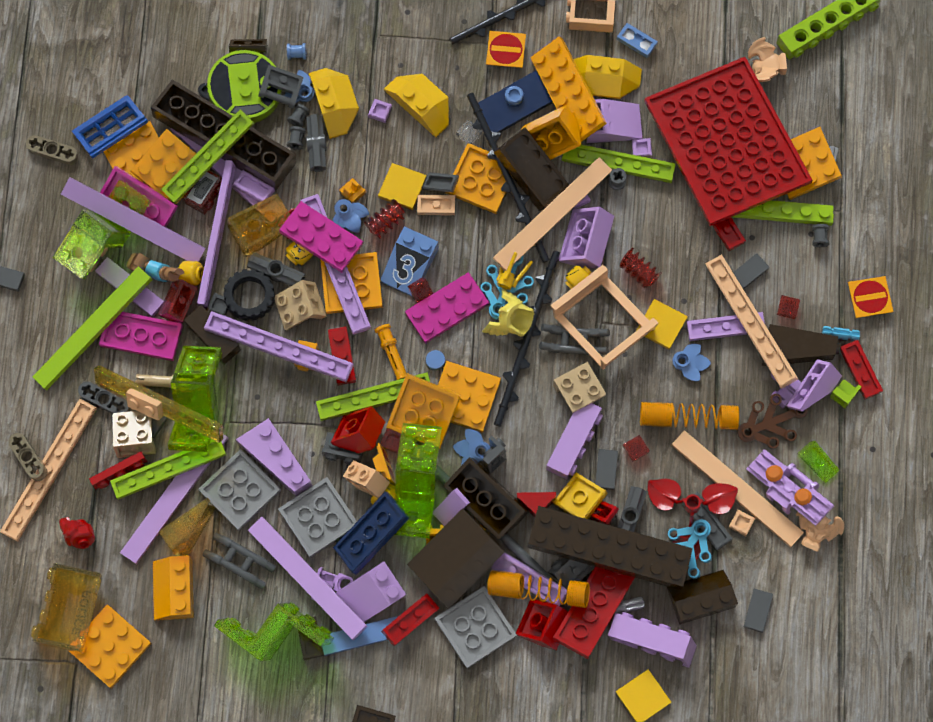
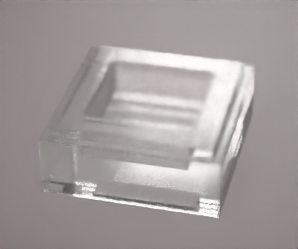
M468 119L457 130L456 135L464 142L472 144L482 134V130L473 129L472 125L474 123Z

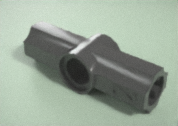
M313 114L307 117L308 136H306L307 151L309 152V166L311 171L322 172L326 170L325 151H327L323 117Z
M255 252L250 256L247 268L255 269L257 272L261 271L265 276L270 277L271 280L282 282L289 286L304 280L306 276L305 273L283 265L279 260H272ZM275 268L281 269L277 274L272 273Z
M631 486L617 528L634 532L647 491ZM632 512L636 518L633 521H628L624 515Z

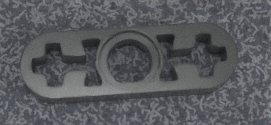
M83 382L78 388V393L82 399L112 414L130 411V407H128L125 399L91 382ZM90 387V390L96 395L95 397L90 393L85 395L83 390ZM102 395H108L109 401L106 404L99 403V398ZM113 402H115V404L119 406L123 404L125 410H120L118 412L117 407L112 405Z

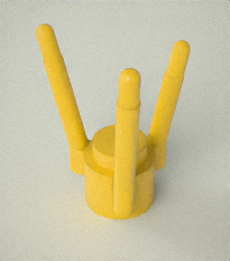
M514 252L507 271L500 267L499 275L496 279L498 281L497 285L505 290H511L512 287L516 288L519 280L533 264L532 260L514 278L515 275L511 273L517 256V252Z

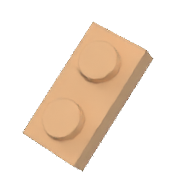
M418 195L417 215H455V195Z
M132 388L126 392L128 407L158 421L163 417L161 401Z

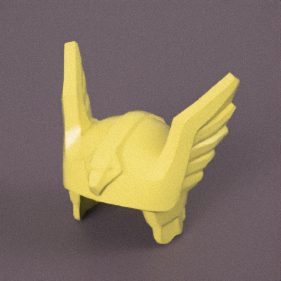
M502 288L501 297L508 303L500 307L498 311L499 322L490 321L482 332L496 336L512 333L523 337L531 328L534 309L527 307L517 296Z

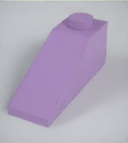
M817 359L786 406L798 411H804L831 393L842 375L830 362Z

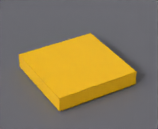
M392 163L378 198L413 210L427 175Z
M654 299L645 317L649 321L654 318L659 324L655 327V330L650 331L644 337L670 350L688 316Z
M576 472L553 501V504L570 515L589 519L608 493Z
M649 669L615 692L635 722H645L672 703Z

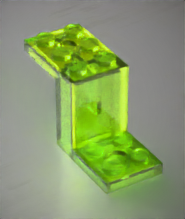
M123 180L117 182L109 195V198L120 204L127 201L129 208L143 215L151 200ZM82 210L54 254L53 259L81 279H86L105 248H122L131 231L93 211ZM78 247L83 251L80 258H77L75 255V250Z
M183 345L171 380L176 420L168 441V450L207 452L219 414L214 376L222 354L221 347Z
M403 423L395 469V501L408 517L413 515L417 519L414 521L408 519L394 535L430 539L437 490V461L442 427ZM421 440L425 444L417 445L415 442Z
M292 602L277 604L256 634L249 629L244 630L240 627L241 623L233 617L231 619H218L214 624V627L260 662L273 658L294 627L320 646L330 645L334 639L330 635L331 631L329 629L316 625V620L308 614L304 616L299 612L300 608Z

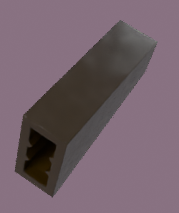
M769 324L768 330L789 364L816 362L817 359L822 361L833 360L835 355L839 354L841 343H838V336ZM762 360V366H767L764 360Z

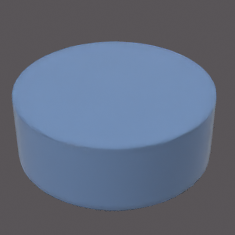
M517 86L509 87L505 91L506 102L512 106L519 105L523 101L522 89Z
M438 350L429 352L426 356L427 366L431 370L443 368L445 364L444 354Z

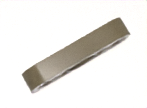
M32 135L26 140V146L32 154L67 165H73L78 161V153L72 146L37 135ZM37 141L38 144L43 147V150L39 146H35L33 148L31 144H35ZM51 146L57 147V151L54 154H48L47 150ZM71 152L73 154V157H69L67 159L66 155L64 154L69 155Z
M13 434L9 439V446L26 473L35 481L43 480L47 475V468L23 434ZM17 440H20L21 445L24 447L23 449L17 446ZM31 452L32 458L25 462L23 459L24 455ZM33 465L39 469V474H35L36 471L32 467Z

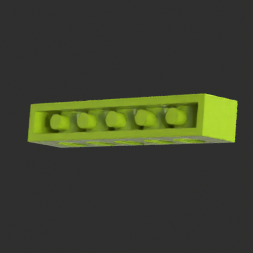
M836 0L778 35L776 44L786 54L788 60L793 57L798 58L806 49L816 47L819 41L824 38L825 40L831 38L837 30L840 29L842 31L852 21H859L863 18L865 13L875 11L879 7L881 0ZM841 11H846L849 14H843ZM826 20H831L834 23H828ZM811 29H816L819 32L815 33ZM801 38L803 42H799L796 39Z

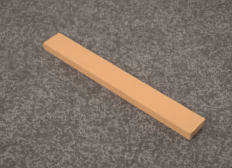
M600 157L595 160L493 257V260L504 271H507L514 252H517L515 264L611 173L612 169Z
M722 254L705 264L780 388L782 389L797 381L798 377Z
M82 399L78 400L42 460L47 468L46 477L41 481L30 480L0 533L17 542L19 541L96 412L97 407Z
M685 430L672 443L671 446L714 483L729 484L737 487L738 493L735 501L790 548L803 535L804 532Z

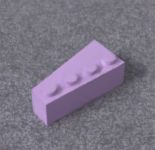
M269 418L236 439L238 445L250 454L253 459L259 462L296 497L312 487L310 479Z
M622 612V615L615 613L608 633L611 640L635 649L641 646V650L646 653L656 655L658 652L660 656L668 661L673 662L677 659L682 661V666L690 667L697 646L692 637L689 636L690 633L683 630H678V632L670 630L671 627L664 624L656 626L652 624V621L645 618L637 620L633 618V615Z

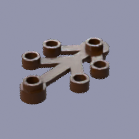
M772 394L769 397L770 403L762 422L755 425L759 412L764 410V404L761 401H755L751 406L752 411L747 423L741 424L738 428V437L744 442L757 440L766 444L771 449L777 448L779 446L778 438H768L758 433L765 429L784 437L787 441H794L797 438V433L794 430H786L776 426V424L793 417L803 418L807 415L808 408L802 414L798 413V410L791 409L773 417L777 405L782 402V397L779 394ZM774 396L778 397V403L773 402L772 398ZM756 403L761 405L759 411L755 409ZM746 428L751 431L749 436L745 435L744 431ZM789 432L793 433L792 439H789L787 436ZM771 439H774L776 441V445L774 447L770 445Z

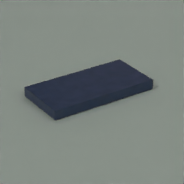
M537 71L528 74L478 102L491 132L500 133L553 103ZM511 86H517L523 91V101L519 105H509L505 100V91Z
M385 491L333 548L350 571L357 575L405 524L409 517L390 493Z

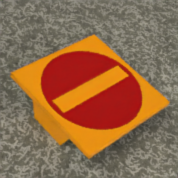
M490 31L486 65L523 68L526 34Z
M886 276L848 282L856 318L894 312Z
M377 443L379 454L373 458L375 468L392 485L397 487L398 485L387 452L380 443Z

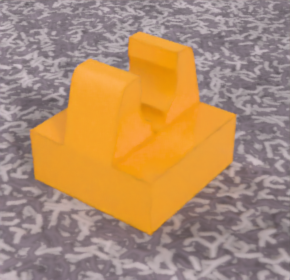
M352 178L339 192L351 203H355L366 193V190Z

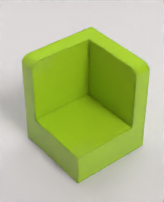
M843 380L832 392L830 398L846 409L861 389V386L858 384L855 388L849 382Z

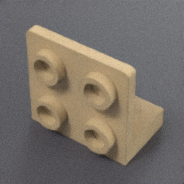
M301 280L274 297L285 330H289L309 318L323 319L327 316L315 282Z
M588 362L554 379L553 382L556 392L560 391L572 413L606 395Z
M138 411L113 413V448L117 458L131 457L140 451L144 455L156 454V446L152 438L151 417Z

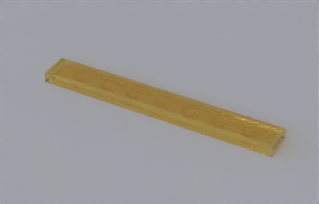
M100 365L94 368L95 383L126 398V392L130 388L161 401L163 416L218 443L223 440L222 424Z

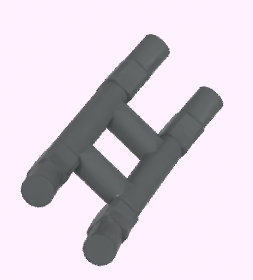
M544 323L541 325V331L557 335L562 334L561 345L540 342L539 349L554 353L589 355L581 346L568 345L570 334L563 327ZM576 328L587 341L588 336L594 338L610 336L609 329ZM594 347L600 355H607L609 352L608 347Z
M215 533L213 540L230 549L224 558L207 549L203 551V557L263 589L266 583L247 571L253 562L271 573L276 566L228 537ZM236 552L246 557L241 568L231 563Z

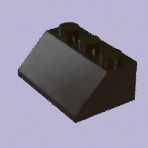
M724 570L700 576L697 579L687 580L684 582L681 590L667 587L679 625L736 608L738 605L732 584Z

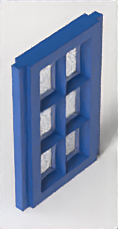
M126 95L73 129L72 133L93 159L148 123V120L130 97Z

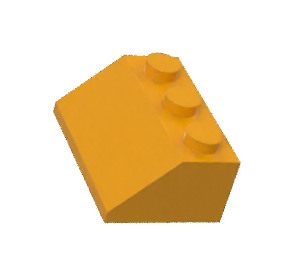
M567 105L522 127V129L525 127L550 160L581 145L577 119Z
M189 555L170 556L153 561L154 621L194 618L193 560Z

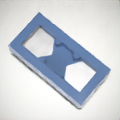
M626 23L617 36L619 42L646 58L649 57L658 41Z

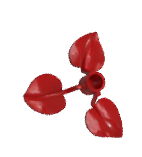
M649 480L647 486L649 498L659 510L669 511L673 508L674 503H684L686 512L690 513L689 527L692 526L694 514L699 511L701 504L704 506L708 505L710 512L722 515L731 510L738 493V488L735 486L715 483L707 486L702 491L703 499H700L695 494H691L682 500H678L681 496V488L674 480ZM691 535L680 536L678 540L672 541V543L686 542ZM699 540L694 545L696 560L701 553Z

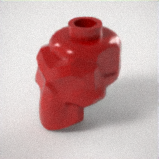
M69 517L59 520L60 529L68 546L85 549L94 543V529L85 520H70Z

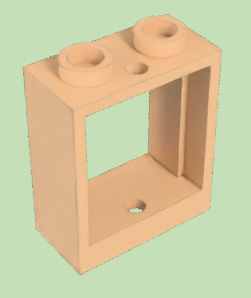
M567 0V6H571L570 12L566 13V23H569V30L613 33L615 0H592L607 2L606 20L574 18L576 0Z

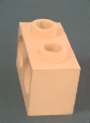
M354 460L343 475L355 488L377 498H380L390 483L377 470Z

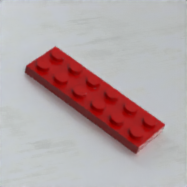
M595 567L586 581L590 585L587 606L585 608L572 606L555 633L553 640L589 659L634 582L635 577Z

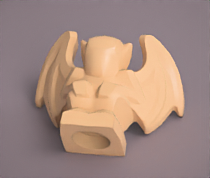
M766 37L753 42L748 51V59L754 56L760 58L759 60L752 61V70L759 82L770 81V78L777 76L778 73L786 75L787 72L786 54H775L774 50L776 47L765 42Z
M798 511L796 513V516H799L800 529L806 530V536L803 537L801 544L807 548L818 552L821 547L820 542L824 539H827L829 542L838 534H843L845 524L839 516L834 518L833 524H829L831 519L825 516L815 526Z

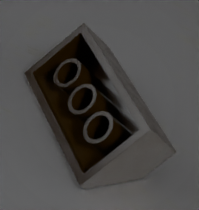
M471 457L443 485L450 493L458 488L470 502L465 508L498 540L516 527L530 512L480 463Z

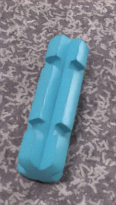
M830 326L822 328L823 334L838 336V339L856 341L860 338L859 330L850 331L849 329L837 327L831 329Z

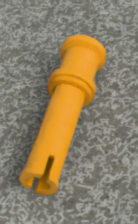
M384 324L377 327L374 331L379 336L381 348L386 351L396 380L403 379L407 373L396 348L397 340L393 338L390 330L391 325Z

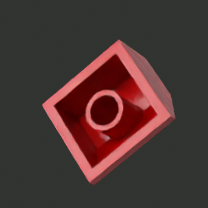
M372 406L344 415L331 440V444L356 453L371 451L376 446L385 421Z
M530 599L516 634L537 645L557 651L559 643L554 641L553 637L568 611L557 604L541 602L540 600L532 601Z

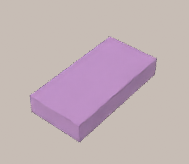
M244 170L233 183L234 188L262 205H265L275 192L273 187Z
M456 488L432 513L445 526L470 502Z

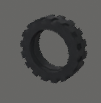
M243 269L242 272L234 273V276L227 280L228 283L224 286V300L229 312L233 313L236 318L239 319L240 317L244 321H248V319L254 321L259 317H264L265 313L270 312L271 306L274 305L275 292L270 278L266 277L263 272H257L255 269L248 271ZM247 281L260 284L265 291L263 302L251 309L242 308L237 305L233 297L236 287Z

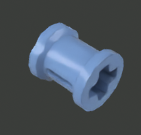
M306 43L302 45L287 44L288 60H291V58H303V60H306Z

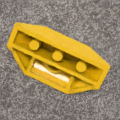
M585 55L574 59L592 96L621 99L640 88L642 69L625 59Z
M328 68L308 73L329 139L347 134L359 111L348 75Z
M424 74L396 77L384 88V91L435 138L449 126L448 96Z

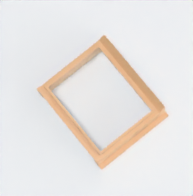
M604 265L600 266L550 305L553 309V317L602 370L650 331L655 330V327L659 324L654 318L649 321L608 278V269ZM600 285L641 326L640 329L604 357L594 349L563 315Z

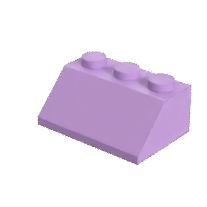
M601 207L573 209L559 261L574 266L579 265L582 268L584 266L588 269L599 268L603 261L614 215Z

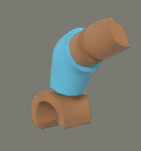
M133 253L127 262L128 269L134 271L139 266L143 271L145 270L148 276L160 282L176 281L179 275L185 274L180 268L170 267L167 264L150 260L141 253Z

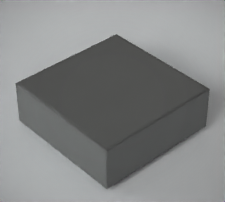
M214 293L207 308L225 316L228 308L225 304L224 296Z

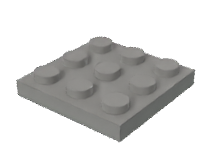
M241 449L198 489L238 531L281 491Z
M328 477L278 508L310 558L342 538L357 522Z
M485 586L434 618L467 669L517 637V634L491 595L488 594Z

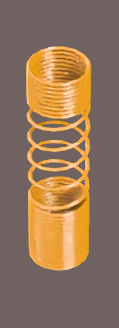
M641 402L640 426L671 428L674 416V426L676 428L682 405L684 426L686 428L692 405L695 428L698 425L702 406L705 429L708 426L709 413L712 407L715 429H717L719 420L720 429L738 430V405H721L716 420L715 408L712 404L709 407L707 419L703 404L699 406L696 419L695 408L692 403L689 405L686 418L682 403L679 405L677 417H675L673 403Z
M492 570L488 577L487 591L489 595L521 598L523 600L529 595L532 601L539 596L541 602H545L549 597L552 604L559 597L562 605L567 602L568 606L585 608L589 601L590 585L588 582L570 580L566 600L562 603L560 598L562 579L559 580L557 597L552 602L550 597L552 578H549L547 596L542 600L540 596L541 576L538 580V592L534 599L530 595L532 575L529 576L528 591L524 598L521 597L524 590L523 574Z

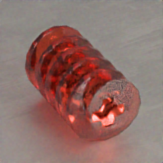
M395 199L391 200L392 205L390 203L385 204L386 209L380 208V213L375 212L374 218L369 217L368 222L364 221L368 230L379 239H381L380 232L387 234L386 227L391 230L393 229L392 222L396 225L399 224L397 218L405 220L403 216L405 211Z
M631 248L622 258L620 268L626 267L625 272L631 273L633 279L637 277V283L643 282L642 287L647 288L658 280L662 272L660 271L655 274L657 267L655 266L650 269L651 262L644 264L645 257L638 259L640 252L632 254L634 248Z

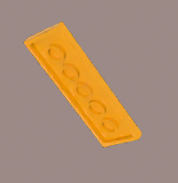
M557 37L530 57L556 109L567 105L577 119L581 142L607 124L563 38Z

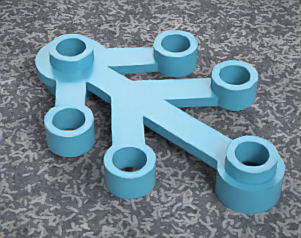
M523 257L513 265L511 273L514 275L517 266L523 263ZM489 265L486 273L492 278L500 293L498 300L493 294L492 285L489 282H483L480 288L491 304L489 307L490 316L493 319L499 320V314L495 310L503 307L508 302H505L506 300L501 297L502 288L497 285L498 281L496 279L499 275L497 267ZM494 269L495 273L491 274L489 270ZM525 276L523 280L517 283L516 288L512 287L511 290L507 291L513 294L523 288L529 289L533 286L534 280L531 276ZM530 280L531 284L527 285L525 281ZM489 286L490 289L488 291L483 290V287ZM525 293L518 294V299L520 297H525L526 300L523 302V304L526 305L528 302V296Z
M704 519L696 520L691 527L671 528L668 531V537L673 541L678 540L680 536L691 535L688 541L676 544L693 548L688 569V575L692 579H697L700 576L694 551V545L698 540L701 549L699 554L700 560L703 563H709L712 560L707 544V537L711 533V526ZM699 527H705L704 532H698ZM673 531H677L676 537H671ZM705 553L709 554V558L707 560L702 559V556ZM696 569L697 574L692 576L691 571Z

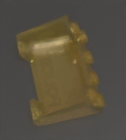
M54 563L47 573V579L50 580L51 588L45 594L44 601L47 602L46 607L40 613L39 621L41 623L32 628V641L41 646L82 653L100 590L102 575L101 573Z

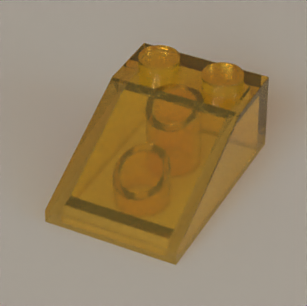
M275 194L228 217L227 227L245 257H248L254 252L256 253L282 235L279 233V229L290 214L278 194Z
M206 498L159 531L175 556L188 555L198 541L215 511L209 498Z

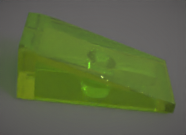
M810 441L797 453L825 483L840 471L816 441Z

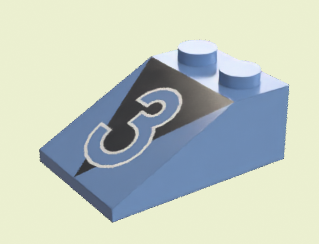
M404 226L395 243L380 282L415 297L439 250L438 241Z

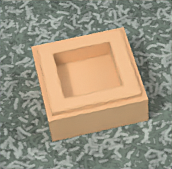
M737 510L728 528L746 537L755 518Z

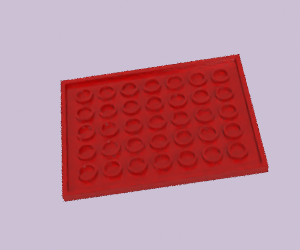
M742 57L644 99L709 226L809 185L813 181L746 57Z

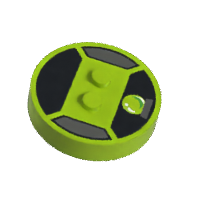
M239 50L224 55L213 65L208 75L207 88L210 102L232 116L241 109L254 123L267 118L274 112L279 102L266 97H258L268 65L276 67L275 64L266 56L255 51ZM271 86L267 87V90L281 95L282 90Z

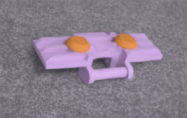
M765 449L746 468L747 471L769 488L766 492L767 498L772 502L774 500L777 501L787 515L790 514V508L793 507L816 526L834 507L830 501L817 492L819 488L817 482H813L800 472L795 464L791 463L788 467L782 464ZM792 474L794 477H796L805 485V487L801 489L799 486H797L794 482H792L789 479L790 475Z

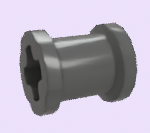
M296 103L293 114L287 119L288 122L293 126L302 127V122L306 115H309L310 109L300 103Z
M291 126L290 140L287 142V147L301 150L303 149V135L306 134V131L302 127Z
M621 168L613 169L610 173L609 185L614 190H621L626 184V172Z
M813 225L814 240L812 245L814 247L829 246V240H827L828 225Z

